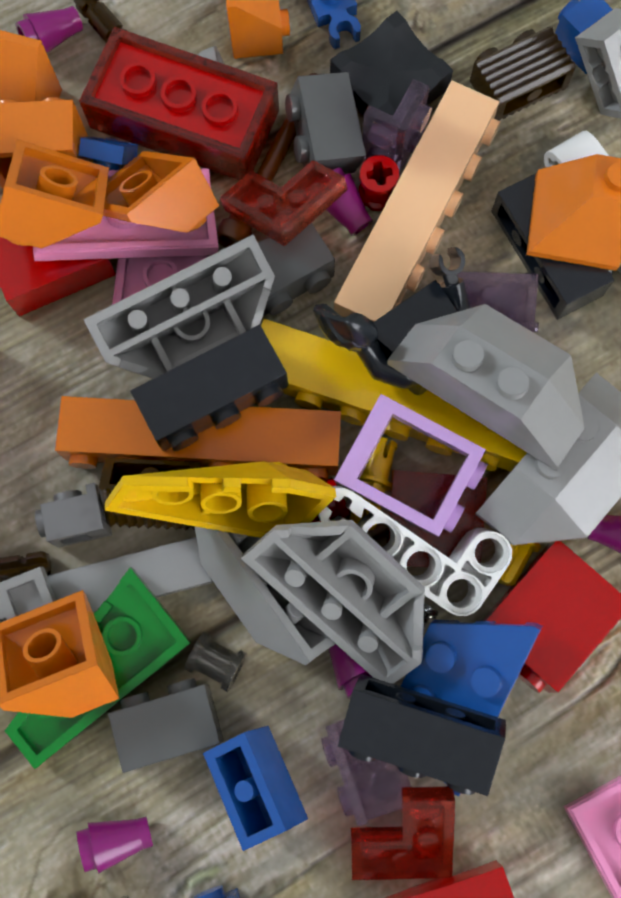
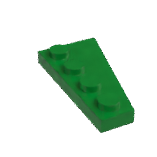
M133 567L128 569L109 597L94 613L112 660L119 699L73 718L18 712L4 731L34 769L39 767L191 643V640Z

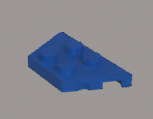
M433 620L423 637L422 662L418 667L406 674L401 687L499 717L543 626L535 622H526L523 625L496 624V621L460 623L458 620ZM449 788V790H450L453 794H455V795L458 796V797L460 796L461 793H458V792L452 790L451 788Z

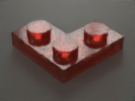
M312 160L282 187L251 170L224 193L220 200L226 212L281 245L286 246L348 191L344 176Z
M448 786L402 787L401 826L351 828L352 880L452 877L455 824L454 790Z

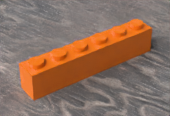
M61 396L55 451L66 461H69V466L82 469L97 468V462L105 463L106 458L201 462V468L265 461L270 463L281 462L289 467L308 470L323 481L328 480V475L336 476L338 473L341 411L250 406L240 412L241 417L234 423L220 429L212 426L198 433V440L190 446L178 451H173L172 448H169L163 452L135 400Z

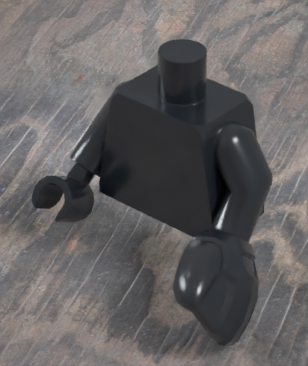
M457 247L448 248L447 253L450 258L448 269L444 266L441 254H434L430 258L429 267L435 275L443 276L444 282L440 285L434 280L375 322H372L360 313H352L347 317H342L327 304H316L313 312L324 335L336 346L356 352L374 380L400 389H409L415 395L423 394L427 391L426 388L389 366L387 360L415 324L471 308L464 279L457 276L465 266L464 253Z

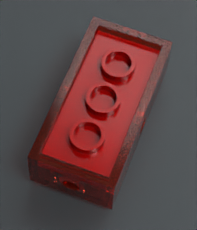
M117 27L113 28L79 99L91 129L128 142L137 143L139 146L159 153L195 158L199 167L209 168L210 171L247 184L280 111L277 82Z

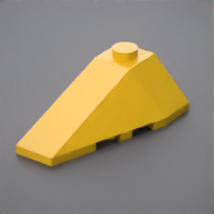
M262 461L122 476L105 501V511L262 538L275 525L310 523L336 498V490L333 486L308 470L289 467L281 462L270 463Z

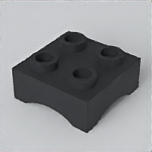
M398 11L387 17L373 33L359 44L341 51L330 59V74L349 73L356 108L384 138L445 93L453 73V69L443 59L434 55L421 43L406 19Z

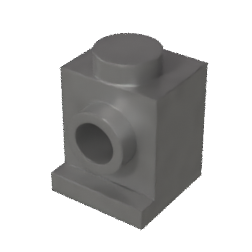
M96 483L85 485L87 494L82 495L80 490L65 491L55 494L53 502L40 504L41 509L35 511V521L39 535L42 538L46 537L47 542L58 548L111 536L112 530L106 522L99 486Z

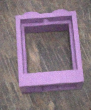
M380 394L334 481L435 537H439L443 529L451 533L459 521L465 507L457 502L465 487L467 486L474 490L482 478L488 464L480 460L486 449ZM392 417L466 456L433 519L359 480Z

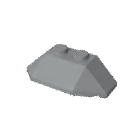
M251 235L83 320L107 364L154 379L258 326L261 323L275 275L254 235Z
M486 304L415 324L387 360V364L554 470H557L585 429L571 355Z
M595 373L578 393L585 429L557 470L527 453L475 513L494 531L502 534L512 546L587 538L621 497V392L598 373Z
M353 520L275 525L243 554L241 559L373 678L394 684L421 664L425 587Z
M195 526L202 567L256 643L303 665H307L335 645L327 635L241 559L243 554L261 538Z

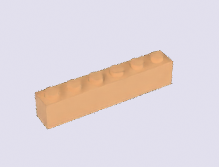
M453 80L450 82L334 301V311L339 315L347 317L352 313H360L372 322H375L401 304L400 302L407 289L415 292L426 267L420 265L426 252L434 255L444 235L445 230L439 227L445 215L451 218L454 217L464 193L458 191L464 179L470 182L473 180L482 161V157L477 155L482 144L491 145L498 131L501 121L494 118L500 101Z

